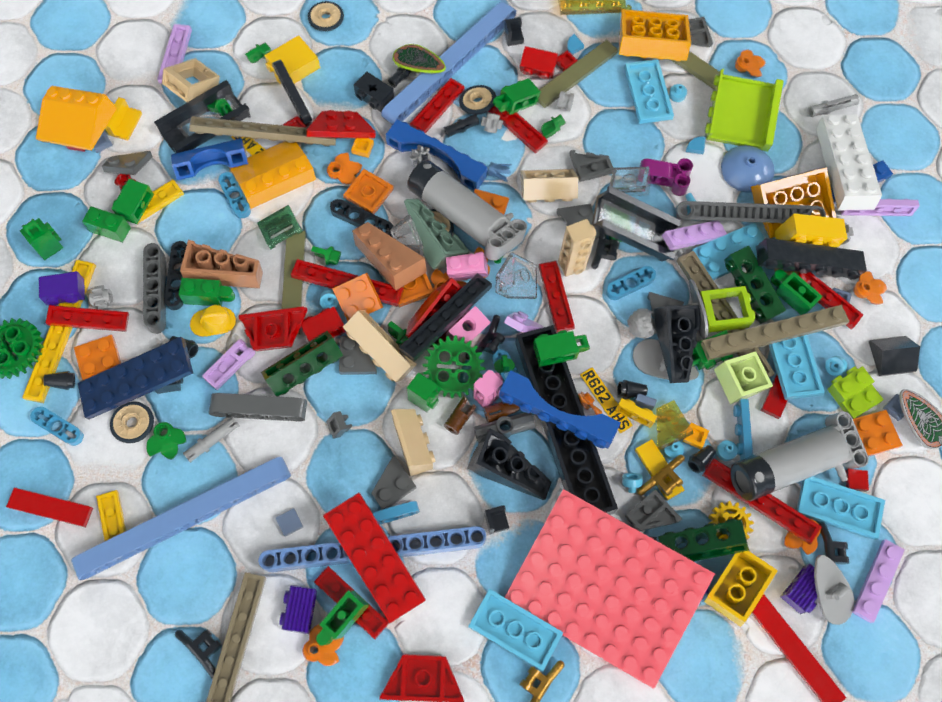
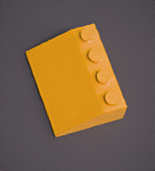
M621 10L619 55L687 61L691 46L688 15Z
M50 86L42 99L36 139L38 141L92 151L117 108L105 94Z
M284 141L248 157V164L230 168L251 209L316 180L314 169L297 142L289 143Z
M827 167L751 186L755 204L820 206L825 210L826 217L836 218ZM813 210L811 215L820 216L818 210ZM763 222L769 238L775 237L774 231L783 223Z

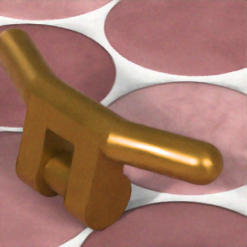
M681 454L675 457L639 487L637 493L644 495L657 484L663 493L669 496L673 493L672 490L676 486L680 487L683 484L681 478L673 470L685 460V457ZM669 477L671 481L666 484L663 480Z
M557 661L546 676L532 666L527 671L529 673L525 680L522 679L519 685L533 695L530 702L541 701L552 681L564 668L565 664L563 661ZM535 679L541 682L537 689L532 686Z

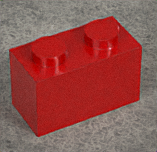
M525 46L520 63V71L528 76L534 74L542 79H553L558 53Z
M335 307L323 309L319 314L305 318L301 325L308 342L326 331L333 338L346 333V330L343 328L344 323Z

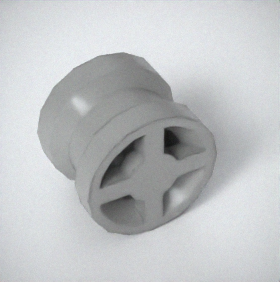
M561 91L557 108L561 109L563 107L571 111L574 94H566L564 91Z

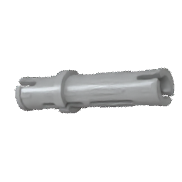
M854 94L833 101H823L821 104L808 107V115L810 117L821 114L827 115L835 110L858 105L860 101L859 96Z
M232 416L203 439L199 438L197 443L183 452V454L191 463L202 453L210 451V447L240 425Z

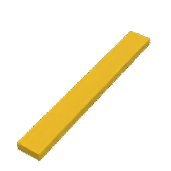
M76 260L72 272L78 271L84 278L86 294L96 265L91 262ZM83 300L76 303H59L58 306L80 308ZM50 326L43 343L44 348L40 351L42 355L37 358L38 362L35 363L23 394V399L44 404L50 388L44 386V375L56 373L73 327Z

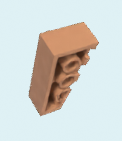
M369 222L352 230L357 248L395 290L427 272L425 257Z
M188 240L180 269L183 278L220 280L222 286L260 288L263 275L259 260L239 254H229L226 250L222 249L220 251L212 249L209 245L195 244V241Z

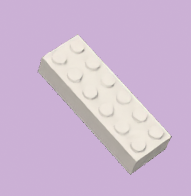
M822 115L816 132L838 210H874L882 197V193L858 115Z

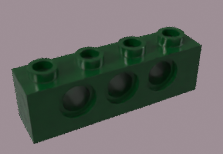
M750 246L740 249L724 259L725 267L731 272L735 285L737 287L746 286V290L751 297V309L754 310L755 319L760 325L786 311L762 267H758V260ZM741 267L746 269V273L742 271ZM751 283L755 285L756 289L752 288ZM760 299L764 301L765 305L761 304Z
M326 331L266 368L261 374L276 396L284 395L297 384L305 382L313 374L321 372L324 367L337 362L343 356V353L331 334ZM323 352L320 357H317L319 353ZM290 373L288 377L283 378L284 375Z
M729 519L720 524L709 523L701 528L695 529L690 527L681 532H666L662 536H658L659 543L692 561L749 551L741 519ZM724 534L729 536L725 540L719 539V537ZM701 539L708 540L705 544L698 543ZM681 543L687 544L684 548H677Z

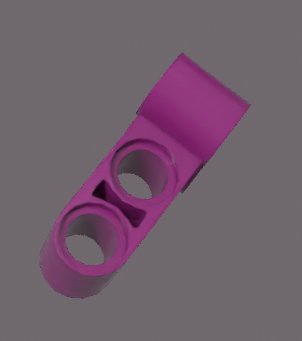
M646 158L641 160L638 179L646 183L671 187L674 195L683 196L686 194L691 182L690 174L693 169V163L687 158L680 159L677 164Z

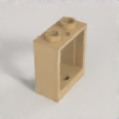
M194 58L164 68L162 84L185 102H189L218 85L220 76ZM194 76L200 82L191 84L186 78Z

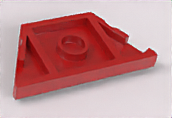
M322 111L307 128V137L375 138L376 131L358 112Z
M302 306L239 315V320L243 322L246 328L244 331L247 337L250 338L253 350L258 352L291 348L305 318L307 308Z
M403 654L380 695V700L464 702L446 656Z

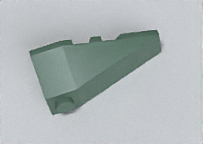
M405 199L404 203L421 250L428 264L433 269L447 268L446 257L469 253L456 234L452 236L446 230L447 226L443 222L436 221L433 218L434 213L419 199Z

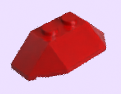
M453 278L448 279L434 290L410 319L406 332L408 338L462 288ZM447 330V331L440 337L444 342L446 341V337H447L445 334H446L449 330ZM439 339L434 342L438 346L440 345Z

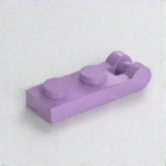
M240 339L202 377L218 390L256 352L251 347L248 348L246 343Z

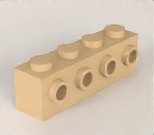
M588 219L566 226L558 259L565 277L572 274L578 275L586 269L596 236L595 227L590 225Z
M365 310L357 311L343 326L347 331L346 335L359 344L361 351L373 358L372 362L386 372L385 375L389 380L395 382L402 381L417 365L400 352V346Z

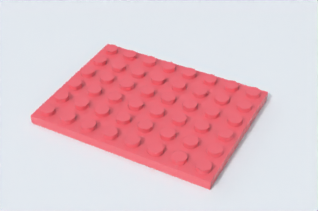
M563 489L504 598L563 632V636L654 689L715 573Z

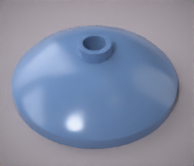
M738 146L729 150L724 156L721 163V172L731 187L742 192L752 193L751 186L772 181L774 165L764 151L752 146Z

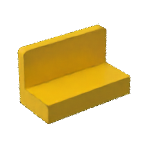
M118 97L114 104L117 110L105 129L110 136L129 140L142 116V112L130 108L124 98Z

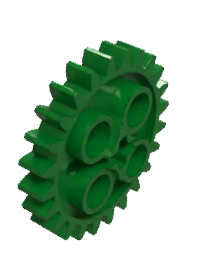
M11 318L10 323L3 320V325H0L1 379L5 376L11 379L12 375L19 377L20 371L26 374V368L33 369L31 363L38 362L36 356L42 355L38 351L44 348L40 343L44 341L40 336L42 333L27 320L23 321L19 318L16 321L14 318Z
M455 335L453 341H451L450 337L447 336L446 342L440 338V345L438 346L433 343L432 345L435 349L427 350L431 355L424 356L428 363L422 364V366L427 367L428 370L423 372V374H429L428 379L438 385V393L441 390L444 391L443 397L450 393L453 399L455 393H457L459 398H461L463 391L466 395H469L468 389H474V383L478 380V377L482 378L483 376L480 371L486 369L480 366L481 363L485 362L484 359H479L482 352L476 353L478 346L476 345L472 348L471 340L466 344L465 337L458 341L457 335ZM447 351L450 354L448 362L441 361V352ZM462 352H466L470 356V360L467 363H462L459 360V355ZM455 361L456 365L471 366V369H456L455 372H452L451 368H438L437 364L451 365ZM440 371L448 372L449 379L447 381L439 379ZM460 372L468 374L469 379L467 382L459 381L458 374Z

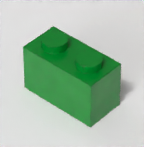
M128 179L127 183L123 185L120 195L113 202L111 209L115 214L123 216L126 221L138 224L154 194L149 185Z
M90 206L82 220L91 233L122 243L131 229L123 216Z
M418 372L407 386L408 400L427 413L430 408L434 409L439 402L438 385Z

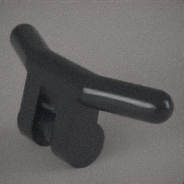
M599 232V239L591 268L597 269L601 258L612 261L616 260L618 255L616 251L619 249L620 242L616 239L608 240L605 233Z
M499 315L493 316L489 331L478 345L476 353L486 351L495 354L499 344L504 342L505 337L496 332L500 321ZM466 353L465 358L470 360L469 354Z
M820 522L819 525L822 526L820 533L824 541L825 556L836 564H850L849 557L846 555L848 543L832 541L827 525L824 522ZM835 549L838 552V556H835Z
M208 629L202 632L194 641L182 630H177L175 637L189 649L213 679L216 668L209 660V657L221 648L220 642L218 640L215 641L211 637L212 633ZM203 643L208 646L205 651L199 647Z

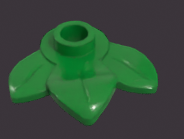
M168 422L157 424L153 431L154 435L147 441V453L151 457L161 452L167 459H174L178 453V445L186 442L185 433L180 429L173 428ZM163 430H167L165 435H161Z

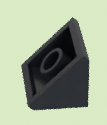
M907 336L868 341L879 377L917 371L920 346Z

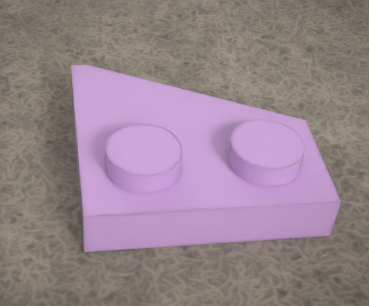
M521 311L508 315L504 322L524 333L544 328V326L530 320L529 316Z

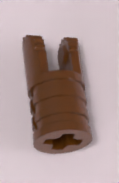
M464 396L447 419V422L444 423V427L455 435L460 433L463 425H465L477 407L472 404L465 413L461 410L467 402V398Z
M502 401L488 407H483L487 423L496 421L520 409L519 406L513 403L512 405L503 404ZM499 410L501 411V412H499V413L490 415V413H493V412H496V411H499Z

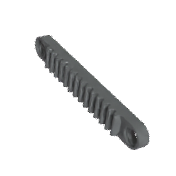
M682 201L676 207L678 217L687 220L784 223L793 214L811 215L813 210H818L821 217H826V212L822 207L808 205ZM682 206H690L691 211L688 215L681 213Z

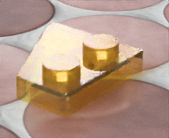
M674 400L656 408L658 450L664 449L693 434L691 426Z

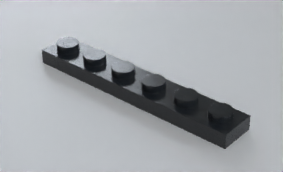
M477 273L399 347L400 352L415 362L492 288V283Z

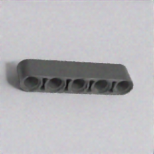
M149 243L143 250V321L152 333L159 334L166 328V304L164 302L166 257L158 244Z
M213 393L211 394L209 415L227 418L233 416L234 418L302 422L305 421L307 400L296 397Z

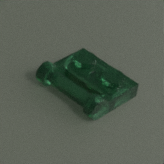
M289 205L257 222L271 250L280 242L296 233L300 234L303 232ZM293 225V227L290 228V229H288L287 231H285V232L279 234L278 236H276V237H274V238H271V236L275 235L276 233H278V232L282 231L283 229H285V228H287V227Z

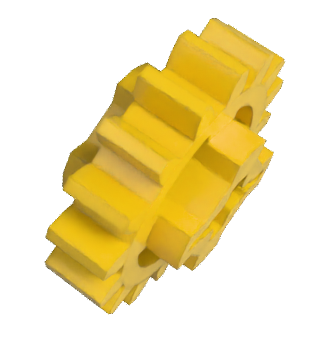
M731 501L726 502L725 505L721 502L718 504V508L714 507L712 509L714 514L708 516L712 520L709 523L718 524V522L724 523L729 519H742L746 540L750 538L748 534L753 532V529L749 526L754 524V521L748 519L752 514L745 513V506L740 509L738 502L732 506ZM727 511H732V512H735V513H734V514H729ZM724 534L719 539L725 540L729 536Z

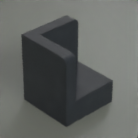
M521 17L505 19L504 35L507 46L524 44Z
M505 505L485 510L484 516L489 534L509 530Z

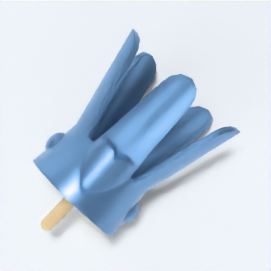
M490 162L488 175L508 182L507 177L500 173L510 174L511 171L508 166L512 164Z

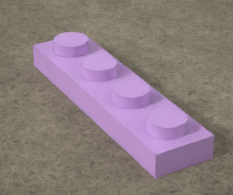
M173 25L158 76L160 84H162L164 68L183 62L192 32L191 26Z
M880 199L874 210H841V215L912 216L920 205L918 200Z
M711 221L665 231L662 237L671 251L710 242L727 233L720 221Z
M887 539L882 540L852 613L869 623L875 622L905 549Z

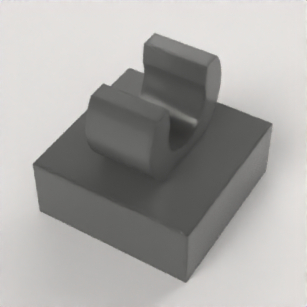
M341 411L334 412L326 421L333 439L341 437L344 432L349 431L352 427V424L346 425L345 421L349 416L342 415Z

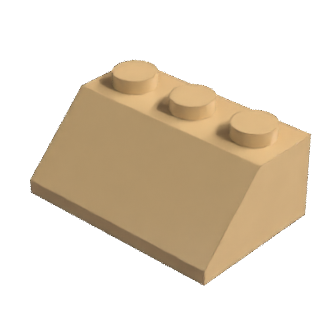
M573 169L520 171L523 200L529 203L537 202V200L554 202L555 199H562V201L578 199V176Z
M415 409L391 410L395 430L410 476L432 470L433 463L436 461L433 451H428L427 444H430L427 433H422L420 427L423 426L421 415H417Z

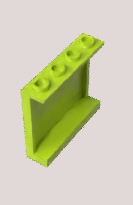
M721 69L719 75H715L713 82L716 88L715 91H712L710 101H713L712 107H709L707 117H710L709 123L707 122L705 127V133H707L706 140L736 146H752L762 151H769L774 141L784 80L776 79L774 84L724 75V69Z

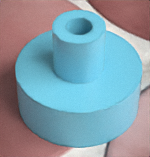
M682 84L673 85L669 92V97L674 102L684 101L687 95V89Z
M326 290L321 293L320 305L324 309L336 308L339 302L333 290Z
M833 356L826 361V371L832 376H839L847 370V362L841 356Z
M670 439L663 446V454L670 460H673L680 454L682 455L684 452L683 444L677 439Z
M729 440L722 441L716 448L717 456L723 461H731L738 453L736 444Z
M638 473L622 475V485L628 487L629 493H636V488L642 486V475Z

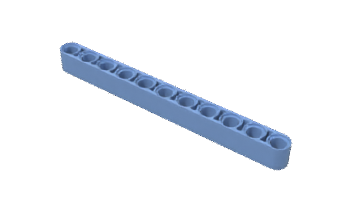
M500 1L440 56L446 66L444 72H422L383 108L381 116L392 125L397 119L403 122L504 29L505 19L514 18L517 10L505 1Z
M283 457L272 459L73 557L71 562L78 580L88 579L290 478L291 473Z
M475 526L388 536L391 543L397 542L400 544V549L397 551L400 557L481 548L486 541V532L483 528ZM474 533H479L483 539L480 542H474L471 536ZM455 535L462 538V542L458 545L453 544L450 540ZM433 538H439L442 543L438 547H433L430 541ZM413 540L421 542V546L418 549L410 548V543ZM339 542L267 550L261 553L258 560L259 565L267 572L352 563ZM330 550H337L338 554L334 559L327 557ZM310 552H316V559L311 562L307 561V555ZM295 554V561L292 564H287V556ZM272 556L275 559L274 563L268 567L265 565V561L268 557Z

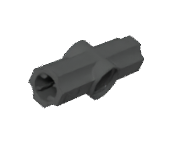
M525 412L511 417L503 416L496 421L475 426L474 431L479 444L490 428L509 438L513 434L535 429L536 426L533 414ZM506 424L510 429L503 431L500 429V425Z

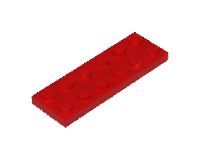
M360 492L323 514L326 522L389 623H392L426 601L425 596Z

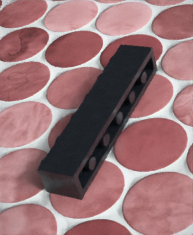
M765 238L756 246L758 267L798 271L802 274L811 272L818 276L829 275L834 278L845 277L850 280L859 278L860 275L867 271L864 252L859 250Z

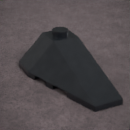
M666 305L655 308V328L669 382L688 383L693 364L692 354L697 345V341H695L697 331H700L701 326L700 306Z
M491 428L488 429L474 450L467 469L489 480L545 500L551 481L535 465H532L524 457L525 455L511 444L512 442L506 436Z

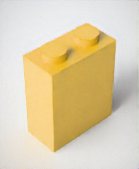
M299 35L265 55L267 62L265 66L270 73L273 72L279 84L281 82L272 65L273 62L278 60L283 62L294 84L320 69L317 55Z

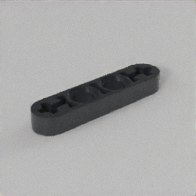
M281 60L273 62V68L299 118L304 124L312 122L311 115Z
M335 199L331 202L330 210L336 218L356 227H360L367 220L371 219L375 221L373 226L381 231L389 228V231L385 233L391 237L394 236V226L390 221L341 199ZM353 212L359 214V217L356 219H351L349 216Z
M184 241L175 242L170 252L164 302L171 310H178L183 306V301L179 297L180 286L174 288L171 285L173 281H181L183 278L180 270H174V266L183 261L187 246ZM181 248H183L184 250H181V254L179 255L178 251ZM173 293H175V297H176V299L178 300V301H175L174 304H172V303L170 302V301H173V300H174V294H173Z

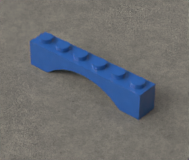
M397 119L386 133L387 145L400 152L412 151V149H417L418 145L423 146V148H429V154L446 162L455 171L461 184L473 191L479 189L487 177L488 167L484 163L477 162L470 158L469 155L455 150L452 146L441 143L437 138L426 135L422 130L411 127L407 122Z
M511 370L500 389L499 397L503 402L510 405L513 403L526 413L532 412L538 415V418L542 421L553 422L559 429L569 430L575 433L576 437L583 440L588 439L595 446L602 449L610 447L621 422L604 414L579 416L560 411L549 405L539 396L528 378Z

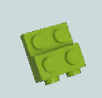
M854 366L846 372L847 376L844 378L841 375L831 381L832 385L827 389L842 410L849 413L852 419H855L884 400L872 385L875 381L863 366L859 369Z

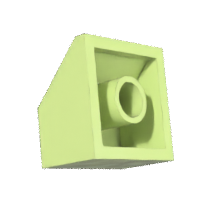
M756 351L724 361L714 369L730 404L736 403L740 399H747L773 387Z

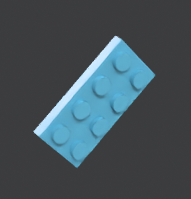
M659 60L625 63L624 68L639 124L673 120L674 113Z
M754 222L692 249V251L695 252L711 278L715 280L731 273L726 269L724 259L747 246H750L757 258L756 246L765 238Z
M807 335L769 345L785 400L822 396L825 393Z
M812 476L802 481L796 511L808 518L876 540L879 538L885 500Z
M491 589L488 590L468 626L542 672L563 634L559 629Z

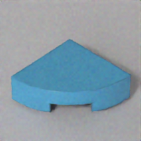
M575 34L569 38L567 50L572 55L584 49V44Z
M701 136L692 139L687 146L686 152L703 155L706 137Z

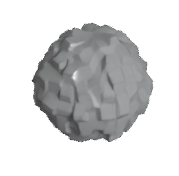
M643 308L634 311L627 320L629 332L643 339L652 337L656 333L655 319L651 318L653 311Z

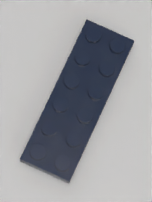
M182 337L176 338L79 382L78 388L84 417L90 420L193 374L185 339Z

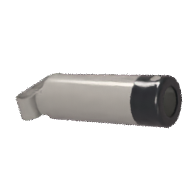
M430 160L420 162L412 170L407 181L408 189L484 246V255L487 259L492 261L498 260L523 241L527 224L520 219L510 221L514 217L513 213L503 215Z
M847 412L829 415L825 419L826 427L732 464L730 477L736 492L743 499L753 501L834 467L841 481H847L848 478L844 467L846 469L864 467L869 460L851 415Z

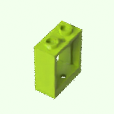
M746 286L700 292L707 315L708 333L749 328L754 322L755 312L751 309V297L746 290ZM738 297L743 318L716 321L711 300Z

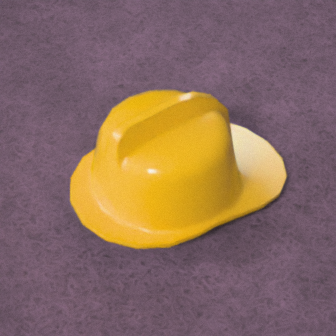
M212 305L196 312L191 318L190 327L192 332L200 337L224 334L233 329L236 317L231 309L220 305Z

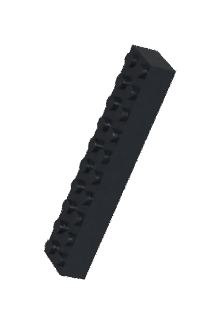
M551 325L516 335L515 345L526 377L530 380L539 396L549 405L560 411L585 416L567 362L542 367L538 365L533 347L534 340L542 334H548V336L556 334L554 326ZM541 420L563 488L609 515L614 514L618 507L597 447L588 439H580L569 430L559 429L553 422Z

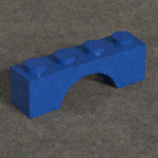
M242 138L171 154V164L177 181L195 177L200 170L211 165L223 164L233 168L248 164Z

